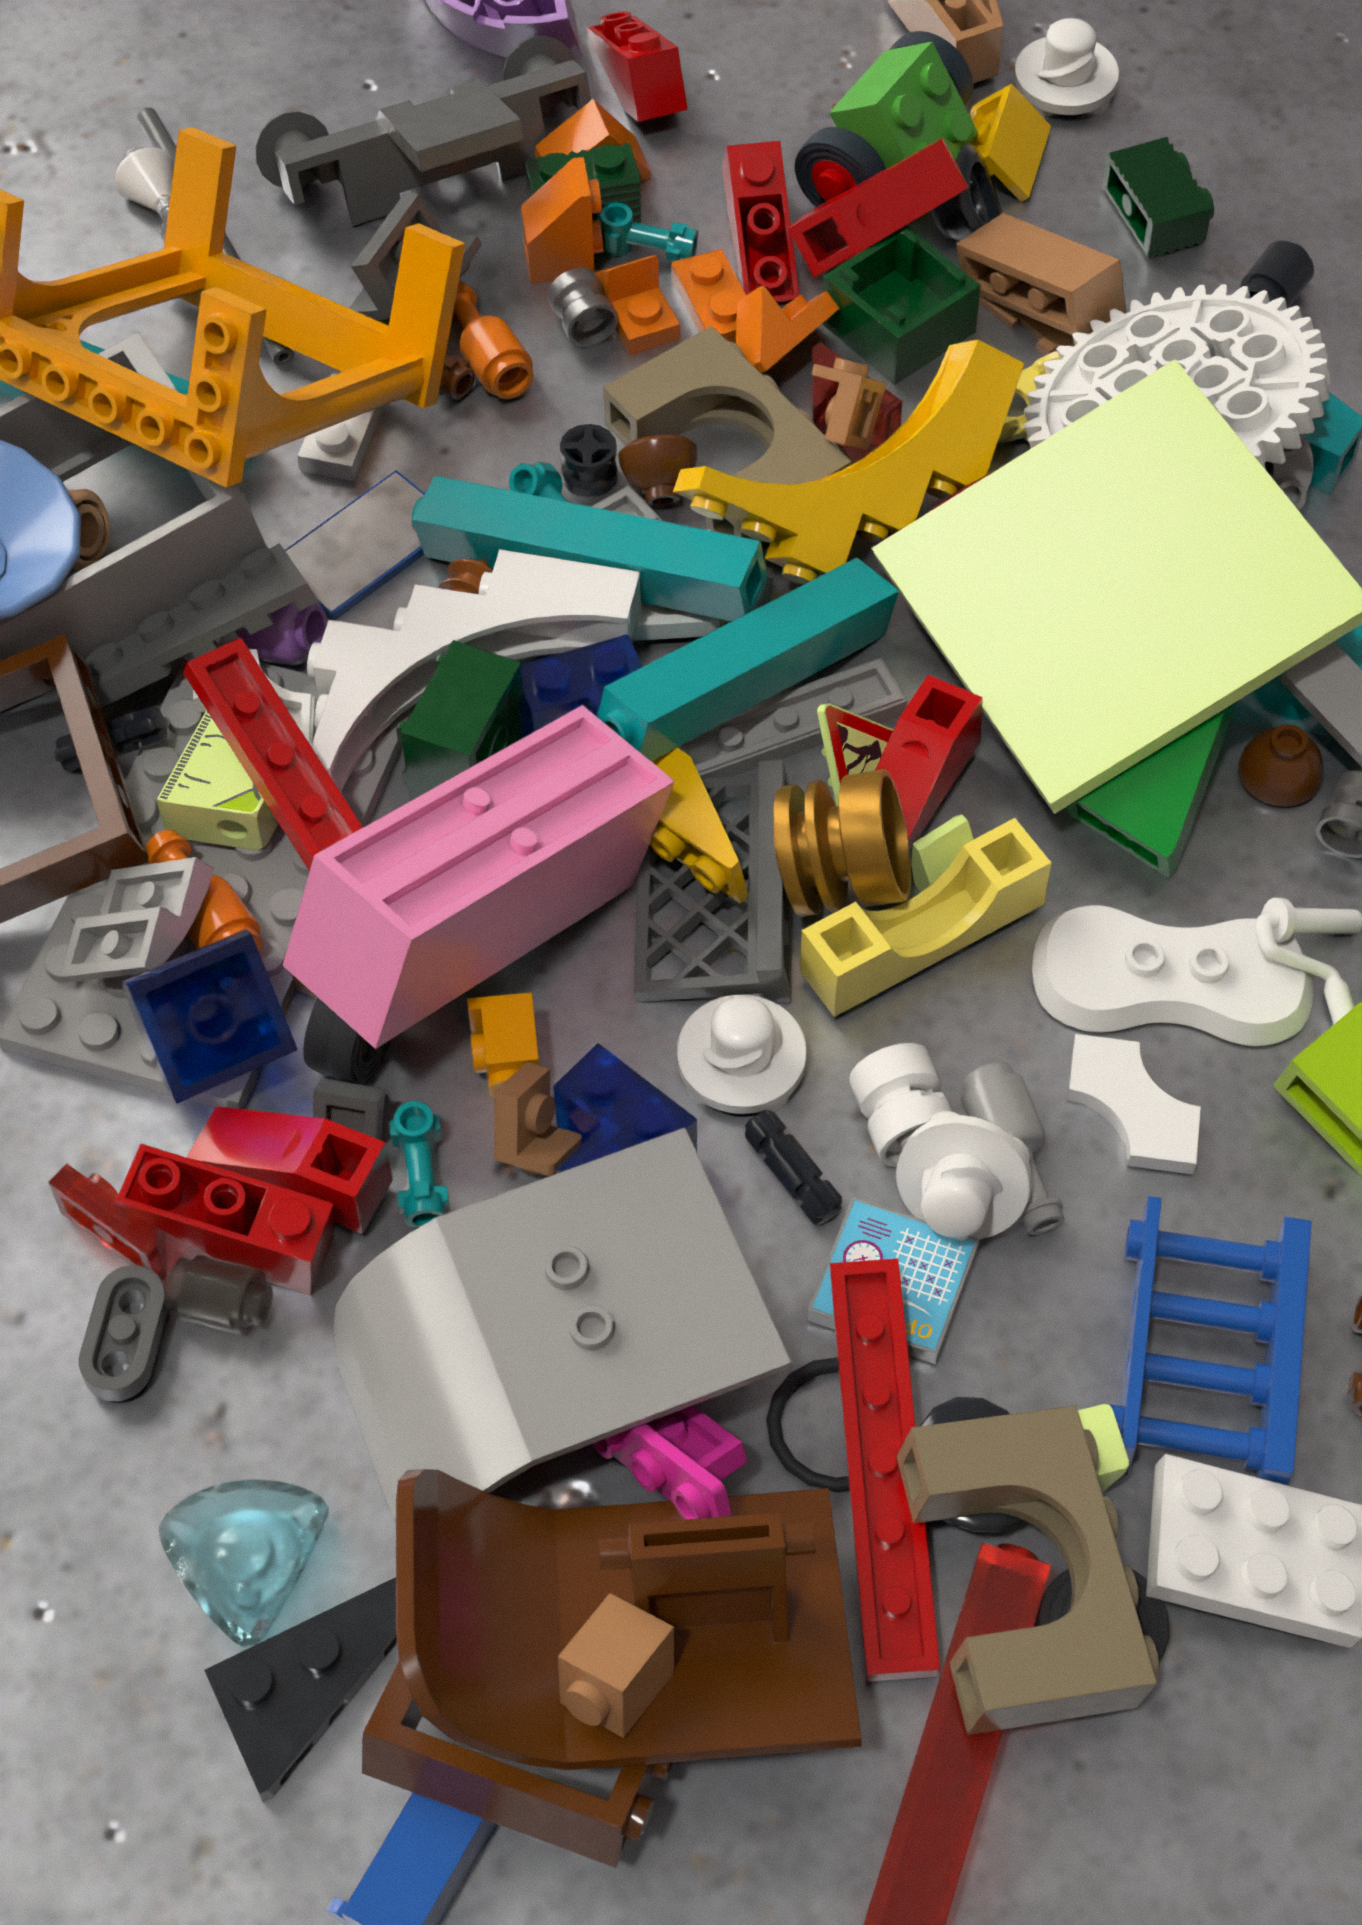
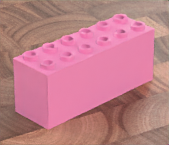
M581 705L315 854L282 966L376 1049L631 888L674 780Z

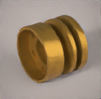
M886 769L845 775L840 783L838 806H836L828 786L822 780L811 781L807 785L806 794L797 784L781 786L776 791L774 800L775 856L788 900L797 915L800 917L817 915L821 910L822 901L830 912H837L843 909L846 905L848 881L851 882L859 902L865 907L902 902L908 899L911 888V859L908 834L897 787L892 775Z

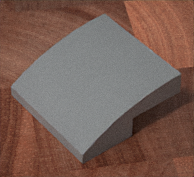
M194 857L111 870L99 915L76 918L60 978L68 982L155 972L176 950L189 931L207 893L214 867Z

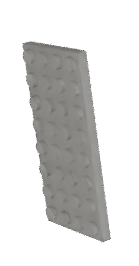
M191 660L183 661L159 709L163 717L167 718L169 724L167 738L163 742L148 747L141 746L125 778L126 787L145 847L151 837L165 830L157 798L205 712H196L193 702V688L183 674L187 662ZM260 662V667L271 681L289 691L308 693L315 696L317 705L318 695L315 679L309 678L305 673ZM415 704L398 716L373 741L358 760L344 784L341 794L362 827L369 825L403 748L402 742L397 739L396 728L400 721L407 722L416 706ZM279 823L267 846L259 850L187 840L191 846L188 858L196 857L214 867L212 875L223 877L230 883L259 924V937L262 940V948L258 956L250 964L233 972L221 971L217 966L210 965L203 959L186 934L176 950L155 972L68 982L60 978L76 918L99 915L109 878L67 895L0 1031V1046L2 1050L212 1108L221 1106L244 1109L296 992L291 973L282 965L309 870Z

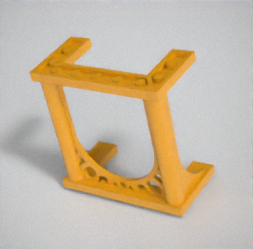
M195 127L178 130L164 249L58 280H29L18 271L24 200L0 189L1 381L226 488L242 482L245 460L400 399L423 409L437 404L466 244L419 223L405 227L388 326L222 252L237 145ZM177 298L199 307L188 395L181 394L85 349L79 339L80 334L88 326ZM263 336L341 371V373L279 395L268 384L259 364Z

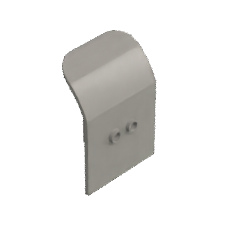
M686 1128L673 1131L432 1219L380 1253L348 1283L335 1307L333 1331L338 1368L384 1497L395 1522L398 1480L407 1470H440L460 1481L490 1493L534 1465L792 1368L789 1355Z

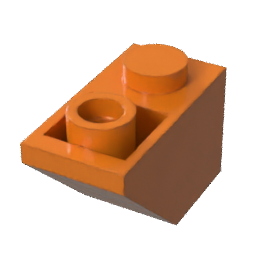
M584 157L571 159L521 205L523 244L530 284L554 281L562 273L574 268H586L594 272V254L603 253L600 221L592 220V214L602 212L598 179L588 180Z

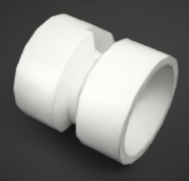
M902 1043L882 1048L856 1064L850 1073V1085L860 1111L866 1118H870L867 1129L878 1157L884 1165L897 1167L901 1151L908 1138L915 1130L926 1124L933 1115L942 1111L953 1112L946 1095L943 1092H939L941 1080L929 1051L923 1045Z

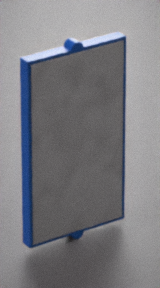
M397 470L285 549L319 601V606L323 608L329 620L338 619L424 555L417 533L412 527V511L418 498L424 497L426 491L420 490Z

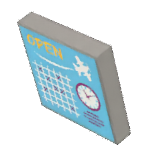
M852 1197L808 1307L807 1320L835 1330L830 1263L898 1258L908 1355L936 1365L977 1254L980 1239L968 1236L965 1241L948 1238L933 1231L924 1220Z

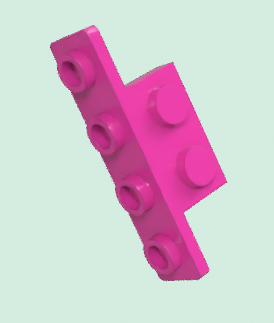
M692 1405L592 1443L594 1448L603 1457L610 1459L614 1456L628 1467L634 1478L646 1491L653 1493L657 1490L674 1503L684 1520L732 1516L726 1488L721 1480L747 1463L743 1443Z

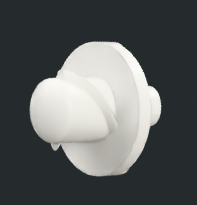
M1065 18L1050 24L1046 37L1035 40L1020 52L1015 64L1014 82L1017 90L1042 117H1048L1053 114L1078 115L1088 113L1096 115L1103 113L1109 107L1110 99L1117 89L1119 67L1112 53L1096 42V32L1090 24L1076 18Z
M752 995L724 996L701 1006L685 1022L677 1042V1065L689 1097L698 1104L708 1105L717 1110L735 1114H749L764 1110L774 1112L781 1109L787 1103L789 1096L802 1079L806 1065V1041L797 1021L780 1005L768 999Z
M951 1111L938 1112L926 1124L915 1130L901 1151L896 1168L899 1194L908 1210L916 1218L924 1220L933 1231L942 1236L965 1241L968 1236L978 1239L994 1236L1012 1226L1022 1215L1027 1205L1032 1186L1029 1150L1021 1140L1012 1137L1005 1130L989 1121L972 1116L959 1115Z

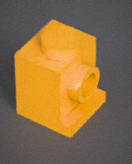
M532 992L467 998L474 1073L487 1072L490 1097H494V1091L526 1062L539 1065Z

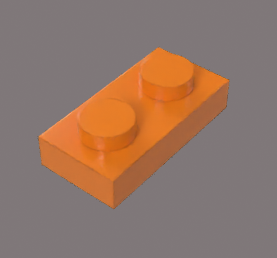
M718 249L671 262V279L698 332L712 326L728 342L736 343L737 304L746 294L723 250Z

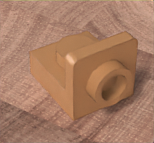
M837 357L833 368L814 364L811 375L839 383L837 393L830 400L826 410L825 421L827 430L825 440L869 450L886 387L884 382L867 378L869 366Z
M526 1062L494 1091V1160L520 1167L523 1171L530 1174L546 1176L555 1175L582 1148L581 1134L551 1125L555 1112V1100L550 1096V1068Z

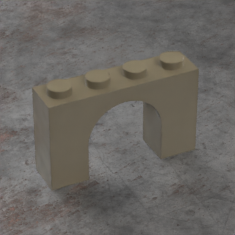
M712 326L603 386L604 425L624 445L647 436L681 435L688 430L701 426L727 425L753 434L768 449L757 461L733 474L732 476L761 483L801 484L818 480L852 465L848 453L840 444L825 440V435L815 426L810 415L801 408L797 409L780 392L777 384L770 376L762 375L746 360L744 353L736 343L728 342ZM727 516L723 520L706 517V529L754 539L743 534L740 531L742 523ZM760 541L762 551L769 547L770 542Z
M1077 1405L912 1427L896 1457L913 1523L984 1513H1001L1018 1517L1036 1526L1053 1541L1067 1564L1071 1578V1603L1068 1614L1042 1626L966 1637L949 1662L967 1735L1137 1708L1157 1684L1159 1659L1153 1640L1150 1636L1143 1635L1136 1612L1138 1604L1136 1578L1130 1566L1122 1564L1115 1540L1118 1534L1117 1513L1112 1500L1108 1496L1103 1497L1096 1474L1098 1467L1096 1441L1090 1430H1083Z

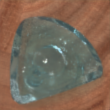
M256 1479L231 1481L200 1490L179 1502L163 1518L159 1526V1536L165 1554L174 1571L203 1611L234 1643L242 1647L254 1646L264 1639L295 1587L324 1528L329 1514V1507L321 1496L293 1484Z

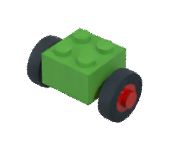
M925 31L910 32L898 39L889 50L884 51L829 112L836 127H827L817 131L800 148L795 159L794 169L797 182L807 199L815 207H818L941 138H944L952 156L956 160L961 147L964 144H970L978 134L966 109V105L973 92V78L962 54L944 38Z

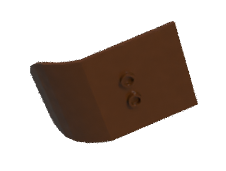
M407 1470L398 1480L396 1494V1637L400 1664L408 1689L418 1709L425 1719L456 1742L491 1756L531 1766L563 1771L862 1747L829 1488L728 1496L732 1516L684 1520L671 1501L554 1510L526 1505L489 1494L440 1470ZM609 1593L674 1626V1674L624 1738L601 1725L590 1726L581 1722L569 1712L566 1706L560 1703L558 1656Z

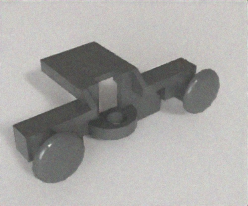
M549 36L530 37L519 43L508 55L503 67L502 82L487 86L481 79L451 87V95L419 105H414L408 100L379 109L375 121L329 135L325 125L312 115L299 111L282 113L271 119L260 131L255 145L256 163L262 176L273 185L282 187L294 205L305 202L302 188L317 179L322 184L338 180L343 187L352 226H357L388 216L400 200V193L493 163L497 164L501 180L526 172L525 161L529 157L536 160L534 154L535 146L546 137L542 116L550 114L549 110L559 105L562 101L568 107L575 106L578 110L591 101L587 73L574 61L570 49L560 40Z

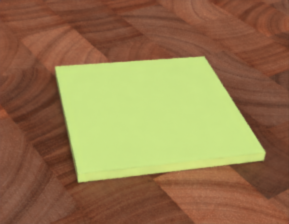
M1176 359L871 548L880 566L899 590L901 596L967 690L983 697V713L1054 814L1362 624V588Z

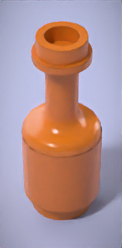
M459 281L452 320H458L464 328L459 340V349L463 358L469 362L470 368L474 371L487 392L502 399H511L521 395L529 388L533 381L534 373L531 356L503 319L491 315L481 316L476 308L477 294L473 288L466 285L463 281Z
M168 829L160 831L151 837L146 844L145 852L148 856L149 864L187 859L191 852V846L185 837L180 836L175 830ZM212 875L201 908L187 932V936L208 964L217 966L224 972H233L250 964L260 953L262 948V940L259 937L260 926L230 883L223 877Z

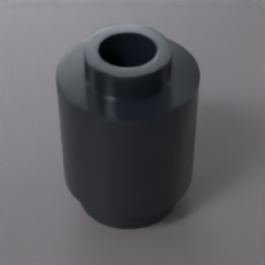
M1275 241L1266 248L1242 279L1240 288L1247 286L1250 298L1263 290L1268 292L1270 302L1283 297L1288 309L1313 278L1314 265L1306 250L1300 245L1289 241Z

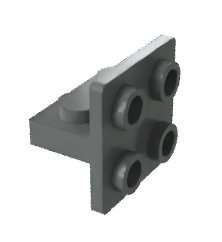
M420 193L403 195L351 265L364 288L349 309L377 321L390 319L405 227L419 223L443 233ZM477 234L452 236V238L466 243L460 277L468 271L470 261L482 246Z

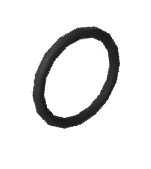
M837 1357L813 1360L791 1372L773 1393L766 1418L770 1446L785 1470L808 1486L820 1489L829 1488V1491L833 1492L849 1491L848 1476L833 1477L813 1472L794 1458L783 1439L780 1420L785 1401L800 1383L817 1374L838 1372Z

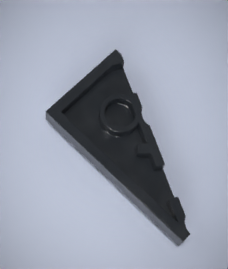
M396 1577L204 1670L262 1802L275 1796L282 1787L280 1780L310 1743L313 1746L316 1745L330 1727L331 1718L336 1710L349 1704L385 1659L384 1651L396 1637Z

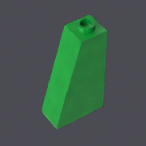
M1238 701L1067 806L1068 814L1170 879L1178 868Z

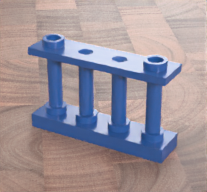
M1148 1196L1142 1220L1130 1219L1127 1229L1124 1259L1136 1261L1121 1406L1110 1404L1129 1459L1128 1469L1123 1475H1128L1136 1445L1140 1444L1244 1461L1245 1469L1256 1470L1255 1477L1288 1486L1294 1473L1312 1221L1284 1217L1276 1241L1265 1240L1263 1246L1159 1230L1162 1198ZM1158 1257L1259 1273L1260 1280L1270 1282L1269 1302L1260 1300L1258 1307L1152 1291L1155 1259ZM1149 1318L1254 1334L1256 1342L1266 1343L1264 1364L1255 1363L1253 1369L1146 1353ZM1143 1380L1249 1397L1250 1404L1261 1406L1259 1428L1250 1426L1248 1433L1139 1416Z

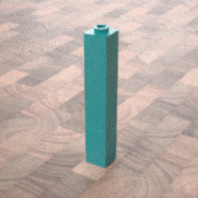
M436 475L432 479L424 497L418 498L412 511V527L417 533L425 557L448 562L462 558L476 561L484 560L493 570L499 550L638 571L640 572L641 602L728 621H734L755 609L768 580L761 542L759 540Z
M855 558L605 686L597 717L647 759L653 761L885 636L899 590L860 559Z

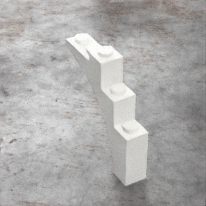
M499 550L493 572H484L482 575L478 594L415 584L408 607H399L396 613L393 630L328 620L321 643L314 642L312 644L307 661V675L309 678L315 679L318 695L314 717L316 733L313 742L309 744L339 791L342 792L344 784L358 760L373 741L398 716L419 701L435 673V659L438 654L445 655L453 640L513 660L565 652L607 653L629 656L641 612L640 572Z

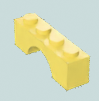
M1013 818L962 845L959 853L946 871L934 883L910 900L881 911H868L861 908L857 902H854L803 929L801 934L800 972L833 1017H836L1044 905L1052 862L1016 818Z

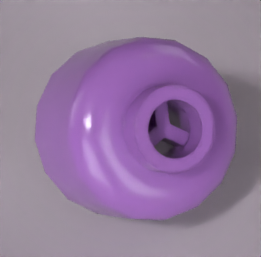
M292 602L270 613L273 618V625L252 635L249 634L246 628L235 630L237 636L243 639L248 649H257L259 661L300 665L308 661L312 644L314 642L321 643L327 626V617L325 611L318 603L299 611L295 603Z

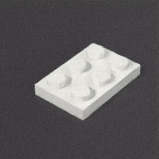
M1165 1454L1156 1463L1154 1471L1146 1596L1351 1648L1362 1639V1505Z

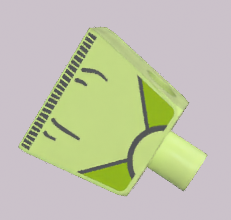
M206 710L157 798L164 829L175 830L180 836L185 837L186 840L259 850L267 846L278 825V821Z

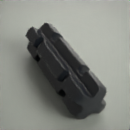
M151 706L132 713L134 718L132 720L130 715H124L106 721L117 757L140 749V742L142 747H148L163 742L167 738L169 724L159 708ZM71 734L58 738L56 740V750L54 751L56 761L61 763L65 771L72 772L81 769Z
M770 1110L760 1112L745 1124V1138L757 1153H764L767 1156L763 1161L795 1200L801 1199L803 1203L799 1207L812 1223L821 1225L830 1218L835 1217L842 1209V1196L830 1181H822L820 1179L823 1172L792 1134L786 1135L783 1132L787 1127L776 1113Z

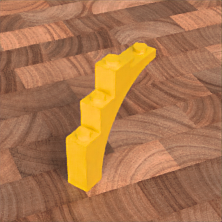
M980 340L949 345L937 375L924 398L909 418L888 440L866 457L845 469L818 480L787 485L761 483L734 477L708 466L680 470L673 492L692 500L690 508L693 511L717 520H723L727 516L742 523L740 531L743 534L760 541L770 542L765 559L783 567V577L804 585L845 564L855 534L864 539L880 543L916 521L925 493L945 500L963 487L986 476L1025 363Z

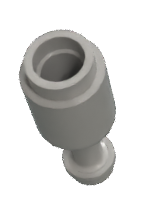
M1006 1062L990 1063L973 1070L962 1080L965 1092L961 1097V1102L967 1116L980 1118L999 1126L1012 1137L1021 1140L1029 1150L1032 1186L1027 1205L1022 1215L1018 1218L1019 1223L1024 1225L1029 1235H1039L1056 1229L1065 1220L1061 1211L1063 1204L1060 1198L1048 1196L1033 1158V1154L1038 1152L1045 1143V1132L1023 1077L1020 1074L1014 1073L1011 1065Z

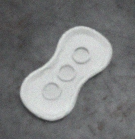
M1100 905L1070 909L1049 920L1038 935L1032 962L1033 984L1041 1006L1053 1018L1067 1026L1087 1032L1104 1033L1151 1023L1180 1024L1202 1030L1228 1042L1245 1046L1278 1044L1292 1038L1301 1031L1309 1019L1313 1006L1314 978L1313 974L1275 961L1263 953L1256 933L1255 924L1257 919H1235L1204 927L1181 928L1154 924L1121 910ZM1293 936L1287 941L1276 942L1277 945L1308 957L1303 946Z

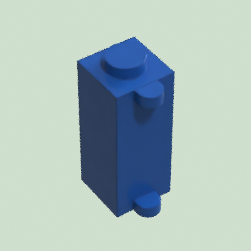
M412 1793L348 1903L334 1897L326 1913L343 1925H440L497 1824Z

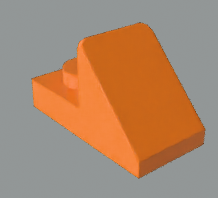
M656 255L635 259L594 272L603 286L604 296L608 297L618 313L619 321L615 330L629 355L680 340V323L659 288V259Z
M760 286L740 299L737 304L736 344L744 353L746 360L762 374L840 308L826 290L808 302L801 294L781 309L764 286Z

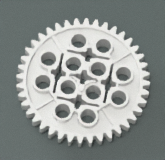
M1221 284L1210 295H1207L1204 285H1199L1192 296H1185V292L1181 287L1176 288L1171 299L1164 300L1159 292L1153 293L1151 304L1144 306L1135 299L1131 301L1130 312L1126 314L1117 309L1110 310V322L1104 323L1092 320L1090 321L1092 333L1075 332L1072 334L1074 347L1059 346L1056 349L1059 360L1045 361L1044 368L1046 374L1035 376L1034 383L1037 390L1030 391L1027 394L1030 406L1024 408L1027 419L1024 427L1030 448H1033L1176 359L1264 469L1266 461L1283 464L1286 461L1283 448L1299 449L1302 446L1299 434L1314 432L1315 428L1312 419L1323 416L1322 402L1329 400L1330 396L1327 385L1331 384V376L1325 343L1322 342L1319 329L1314 330L1312 319L1310 317L1302 318L1298 306L1287 309L1285 298L1283 297L1270 302L1268 292L1264 290L1250 298L1247 286L1241 287L1232 296L1229 295L1227 284Z

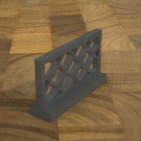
M783 759L758 761V774L702 778L714 808L726 797L749 795V807L731 823L717 813L730 842H736L749 852V857L740 865L744 880L748 879L747 890L749 896L744 900L748 904V910L730 927L711 913L729 897L721 890L718 893L710 892L699 903L681 890L694 877L690 868L684 865L667 879L654 869V862L660 856L650 845L648 846L638 871L634 968V995L637 1002L763 993L765 999L776 1004L791 1003L792 906L788 900L778 869L774 848L775 795L781 786L790 784ZM748 827H749V836L744 833V831H745ZM653 884L659 887L654 893ZM670 898H673L689 912L666 932L652 921V915ZM702 921L716 932L719 937L701 954L696 956L679 941ZM747 931H748V942H747L745 939L742 938V936H743ZM652 936H653L655 939L658 940V941H656L653 945H652ZM731 946L747 957V973L720 975L710 965ZM668 951H672L688 964L673 979L650 980L651 967Z

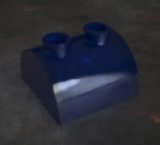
M246 928L122 982L127 1002L142 1039L164 1085L176 1104L298 1050L253 935Z

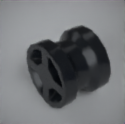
M584 424L569 429L562 436L560 442V455L563 462L561 476L564 486L573 494L588 498L601 496L609 492L615 486L618 478V468L615 460L617 455L615 437L608 429L600 425Z

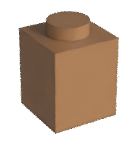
M609 1593L558 1656L560 1703L566 1706L569 1712L581 1722L590 1726L601 1725L624 1738L674 1674V1626Z

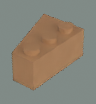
M887 0L909 32H930L951 43L966 60L972 74L973 83L998 75L1003 22L997 0Z
M1005 213L1000 214L956 243L960 269L981 285L979 303L1011 329L1021 324L1040 339L1037 342L1036 349L1045 356L1057 351L1056 349L1059 346L1074 347L1072 334L1075 332L1092 333L1090 321L1110 322V310L1117 309L1124 314L1127 313L1123 273L1120 260Z

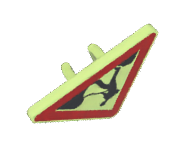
M827 703L821 704L817 709L824 744L821 753L827 758L830 778H828L827 782L829 786L833 787L836 806H838L841 779L845 775L875 771L894 729Z

